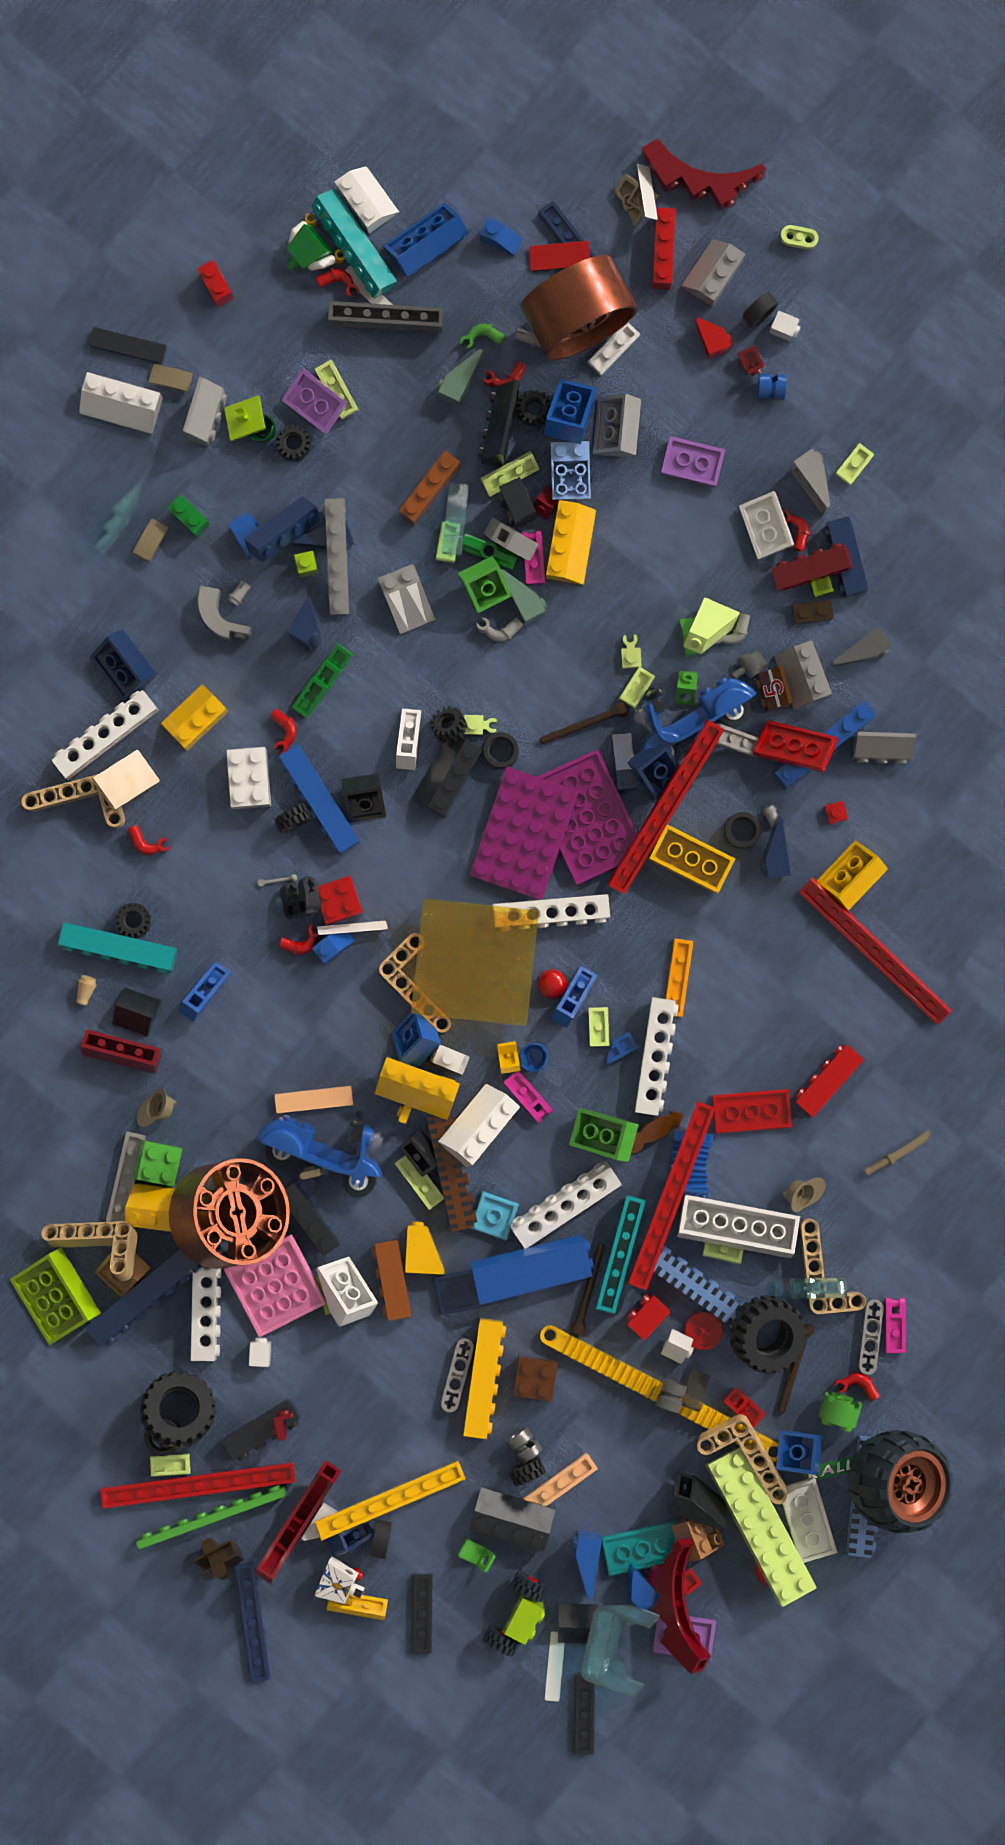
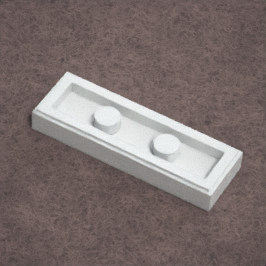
M628 323L617 331L587 361V364L601 376L638 339L640 333Z

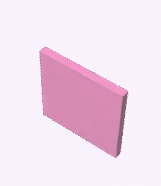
M292 1234L285 1237L279 1247L264 1260L254 1264L224 1268L259 1337L327 1304L326 1298Z

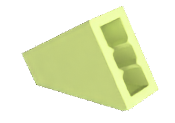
M704 598L683 647L702 654L733 629L740 612Z

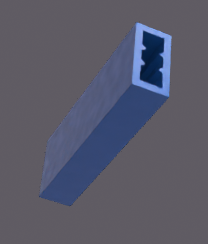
M582 1234L469 1262L479 1304L592 1277L591 1269H594L592 1258L588 1257V1252L591 1251L588 1240H584Z

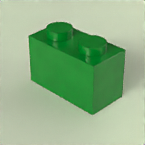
M181 494L167 507L169 512L196 538L210 526L208 520Z

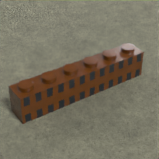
M450 1114L448 1120L437 1116L429 1117L427 1121L451 1231L455 1232L475 1227L474 1223L478 1221L476 1212L471 1211L470 1204H473L471 1192L467 1193L466 1185H469L467 1173L463 1174L462 1166L464 1165L438 1143L440 1138L454 1123L455 1117H451Z

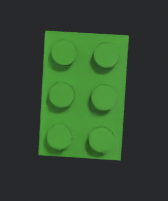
M579 1108L569 1145L615 1160L629 1162L639 1124Z

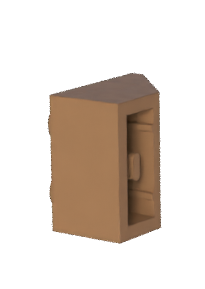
M684 1518L671 1525L676 1540L690 1538L694 1542L687 1562L701 1560L725 1545L718 1528L695 1523Z

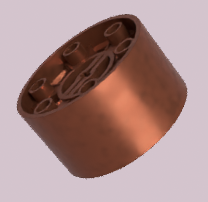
M609 255L594 256L563 269L533 289L520 305L547 359L551 361L571 357L597 345L627 325L638 312L637 304L612 257Z
M242 1158L212 1163L192 1170L176 1186L169 1205V1225L177 1246L193 1262L214 1269L254 1264L269 1257L283 1241L288 1229L290 1216L287 1194L278 1177L263 1164ZM211 1174L218 1187L213 1193L202 1187ZM240 1176L248 1183L246 1186L239 1184ZM197 1211H199V1222L202 1229H200L198 1224ZM256 1233L258 1235L252 1244L249 1238ZM221 1240L228 1241V1258L215 1251Z

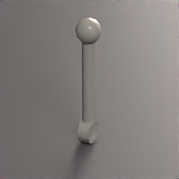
M292 874L290 877L271 879L265 881L263 879H259L258 885L260 887L265 886V884L277 883L290 880L292 882H295L297 880V876L295 874Z

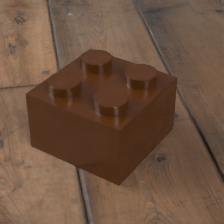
M519 1355L513 1396L552 1402L558 1361Z

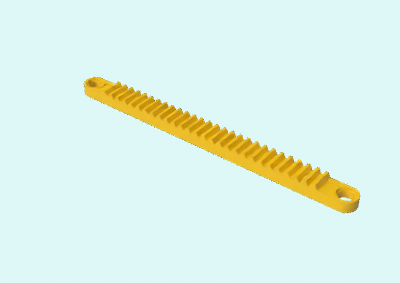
M547 1325L542 1328L540 1338L544 1344L655 1402L658 1394L662 1393L660 1389L661 1381L555 1326ZM547 1330L555 1332L553 1340L545 1339L544 1333ZM686 1394L680 1398L682 1405L679 1414L707 1429H711L730 1419V1417ZM737 1423L735 1425L738 1429H743L745 1427V1425L742 1423ZM723 1431L718 1433L724 1438L728 1436V1434ZM755 1431L767 1453L770 1447H778V1442ZM749 1439L745 1441V1444L751 1446L755 1442ZM769 1455L772 1462H777V1456L771 1457Z

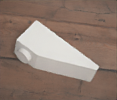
M402 709L396 753V768L415 770L421 710Z

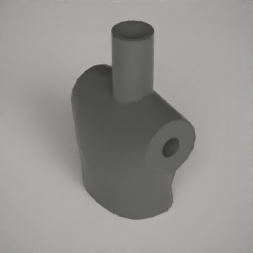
M756 650L741 656L737 660L741 668L731 673L733 679H738L745 674L750 680H753L767 667V663L761 653Z

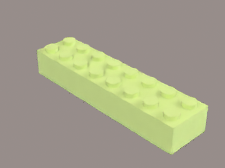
M738 1446L705 1464L778 1605L784 1607L816 1589V1585L768 1494L741 1447Z

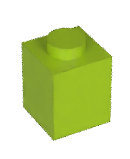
M313 551L294 555L300 578L318 574Z

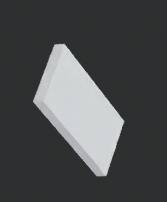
M815 1477L787 1484V1499L782 1505L794 1546L803 1563L837 1553ZM778 1490L779 1495H782L783 1492L781 1490Z

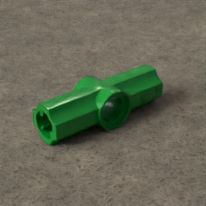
M465 533L459 548L460 550L485 560L491 556H486L484 550L491 548L494 550L492 557L498 565L513 571L519 555L498 547L492 542H486Z

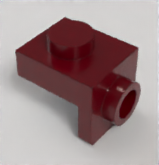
M755 345L737 353L747 375L751 374L754 376L762 372L761 368L765 367Z
M547 485L536 498L533 505L536 513L545 519L550 517L552 510L559 503V500H553L552 487Z
M286 1409L278 1411L277 1415L274 1416L275 1425L272 1426L274 1437H278V1441L287 1439L288 1435L284 1419L294 1417V1411L289 1412Z

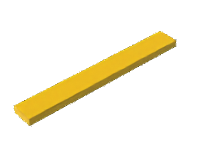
M455 1461L316 1520L314 1524L322 1541L463 1481L465 1476L459 1461Z

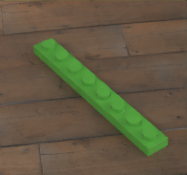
M279 1485L268 1488L269 1492L261 1494V1491L250 1495V1499L243 1501L240 1498L232 1501L231 1506L225 1507L221 1505L213 1508L214 1512L206 1514L205 1511L196 1514L195 1519L188 1521V1518L177 1521L176 1526L170 1527L166 1525L158 1529L159 1532L151 1534V1531L140 1535V1539L137 1540L136 1544L138 1549H142L285 1497L287 1495L285 1486L279 1487Z

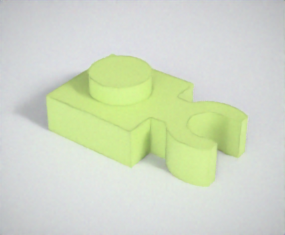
M624 635L623 643L626 648L621 649L622 669L642 667L640 648H635L637 635L633 636V642H628L626 635Z
M464 715L467 724L464 735H483V730H487L489 733H496V729H491L489 724L492 722L497 723V719L490 718L487 721H483V715Z

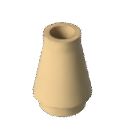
M81 975V979H78L77 1003L88 1004L97 985L95 978Z

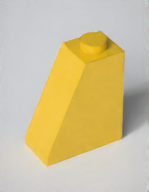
M413 1221L412 1225H408L405 1272L444 1274L445 1269L428 1226H424V1222Z

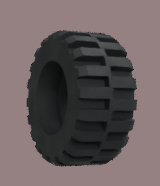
M761 1295L760 1299L754 1297L751 1298L750 1303L745 1302L742 1305L743 1308L740 1311H736L735 1320L732 1319L730 1324L732 1329L729 1330V1337L732 1338L730 1345L734 1349L733 1352L741 1361L757 1372L770 1374L772 1371L775 1374L781 1372V1368L786 1370L790 1367V1363H795L798 1360L797 1356L802 1354L804 1350L802 1346L807 1341V1338L804 1336V1334H807L804 1318L796 1308L777 1296ZM779 1319L780 1332L776 1341L767 1348L757 1349L756 1336L759 1329L766 1322Z
M170 1371L169 1374L164 1373L160 1375L158 1379L151 1382L141 1400L140 1421L142 1426L144 1425L146 1434L151 1435L154 1442H160L162 1446L167 1448L168 1446H172L173 1449H179L183 1446L186 1448L193 1443H197L208 1432L215 1417L216 1402L213 1399L211 1388L208 1389L207 1383L204 1380L198 1379V1375L194 1373L190 1375L188 1371ZM182 1392L194 1401L196 1414L190 1424L177 1428L163 1421L160 1416L159 1407L162 1399L167 1394Z

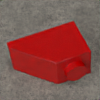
M697 318L695 320V327L707 358L710 359L729 352L732 344L729 333L726 334L724 328Z

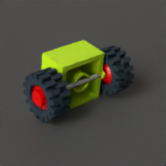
M519 1570L516 1572L510 1586L517 1592H520L521 1595L505 1624V1628L502 1630V1628L489 1625L482 1638L483 1642L491 1646L492 1649H496L498 1652H502L510 1657H513L520 1643L526 1645L528 1640L532 1641L536 1633L535 1625L536 1623L540 1624L545 1615L542 1599L548 1589V1586L539 1579Z

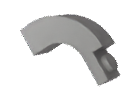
M200 586L198 606L208 628L217 636L229 641L232 634L240 639H245L246 636L251 637V627L227 622L220 616L218 609L221 596L220 590Z

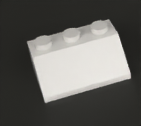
M367 167L351 170L335 181L336 190L368 234L399 213Z

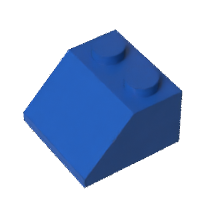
M416 1009L392 1032L399 1061L415 1067H419L441 1044L436 1028Z
M780 1430L776 1470L819 1475L823 1435Z

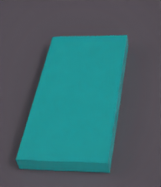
M677 1521L601 1536L609 1576L627 1573L630 1564L637 1570L650 1568L656 1564H663L664 1559L672 1550L673 1543L676 1541L671 1525Z

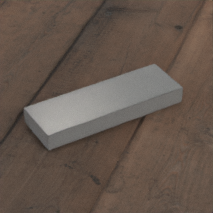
M717 724L725 730L716 744L751 757H756L753 754V750L759 738L728 726Z

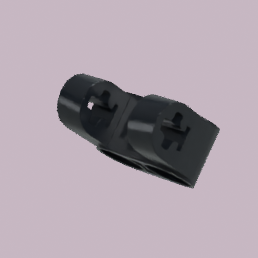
M308 876L300 879L298 886L294 882L281 886L280 896L284 914L287 918L306 917L321 910L318 886L313 877Z

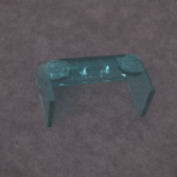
M633 1605L600 1606L593 1615L581 1667L582 1677L588 1682L634 1698L643 1689L644 1684L626 1678V1664L622 1660L615 1658L623 1623L626 1625L639 1624L651 1628L659 1620L660 1615Z

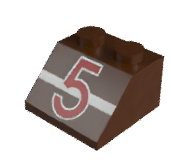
M783 665L758 674L755 685L757 691L761 690L762 698H760L762 709H766V713L789 708L793 702Z

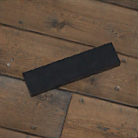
M93 327L89 341L90 347L163 365L167 345L97 327Z
M413 1573L412 1653H432L433 1573Z
M575 1673L574 1754H594L595 1673Z

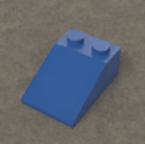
M578 1530L577 1535H573L572 1550H575V1556L588 1599H592L602 1537L598 1533Z

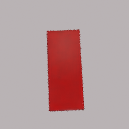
M589 241L529 246L531 271L567 268L590 258Z

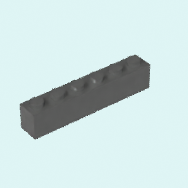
M329 301L328 321L329 325L334 327L443 333L444 309L437 307Z

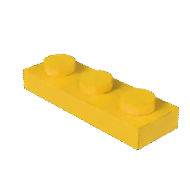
M349 1595L346 1603L328 1600L327 1610L385 1620L388 1600L362 1595L359 1599Z

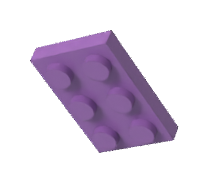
M305 369L301 370L282 398L284 403L325 434L329 432L348 404L347 401Z
M670 436L661 474L716 487L725 449Z
M658 1616L653 1652L672 1655L660 1643L664 1635L663 1632L668 1626ZM689 1616L701 1644L712 1656L716 1620Z

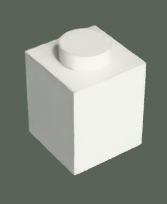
M778 311L770 333L791 341L793 336L797 337L800 326H798L800 319Z
M672 1329L664 1343L661 1354L682 1364L684 1359H689L694 1349L691 1347L693 1339Z
M257 1337L255 1341L250 1342L249 1366L269 1367L271 1341H267V1338Z

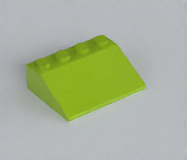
M62 1247L49 1253L10 1279L49 1345L101 1314Z

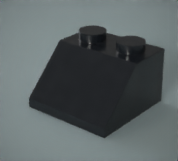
M379 773L341 779L348 822L386 817Z

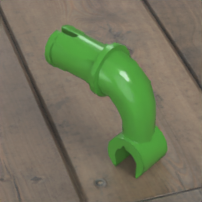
M478 324L470 330L468 335L461 338L460 344L462 346L465 341H470L467 350H470L474 346L473 341L476 337L483 335L500 346L506 336L495 329L493 324Z

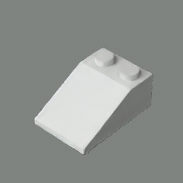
M350 1257L317 1268L329 1311L339 1327L371 1315L378 1302Z

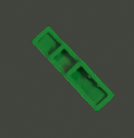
M338 643L327 660H324L316 674L312 676L292 708L304 717L309 718L354 654Z

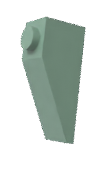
M479 349L449 372L444 380H440L437 386L439 397L460 406L484 356L483 350Z
M501 569L511 592V598L524 623L527 624L545 615L547 605L542 597L539 599L534 591Z

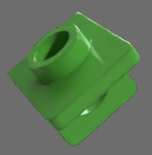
M679 671L675 698L676 704L694 705L698 673ZM686 693L689 694L691 698L689 700H683L680 698V695Z
M470 1539L465 1540L458 1552L459 1557L476 1564L485 1573H487L495 1559V1555L487 1547ZM489 1556L488 1562L483 1565L485 1557Z

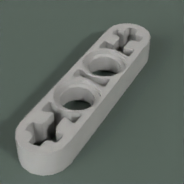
M877 1299L868 1300L864 1309L858 1368L866 1375L873 1374L877 1368L883 1317V1304ZM873 1302H876V1305L879 1306V1310H875L874 1315L875 1317L879 1316L878 1320L874 1318L867 1319L868 1315L872 1316V1310L869 1309V1306H872ZM872 1321L875 1322L877 1330L875 1332H868L867 1324ZM867 1341H873L875 1344V1348L871 1352H867L864 1348ZM863 1354L874 1355V1358H869L872 1368H868V1371H865V1368L862 1367V1364L867 1362V1357H863Z
M461 1338L456 1345L441 1401V1406L446 1412H454L459 1405L474 1349V1344L469 1338ZM464 1341L468 1342V1346L471 1347L465 1352V1356H469L468 1359L456 1356L457 1353L461 1355L462 1348L459 1345L464 1344ZM458 1360H462L466 1364L465 1369L462 1371H458L454 1367L455 1362ZM452 1379L460 1381L461 1386L459 1389L453 1390L450 1388L449 1383ZM447 1391L459 1394L458 1397L454 1395L453 1403L456 1404L451 1406V1408H447V1404L444 1403L450 1397V1394H446Z

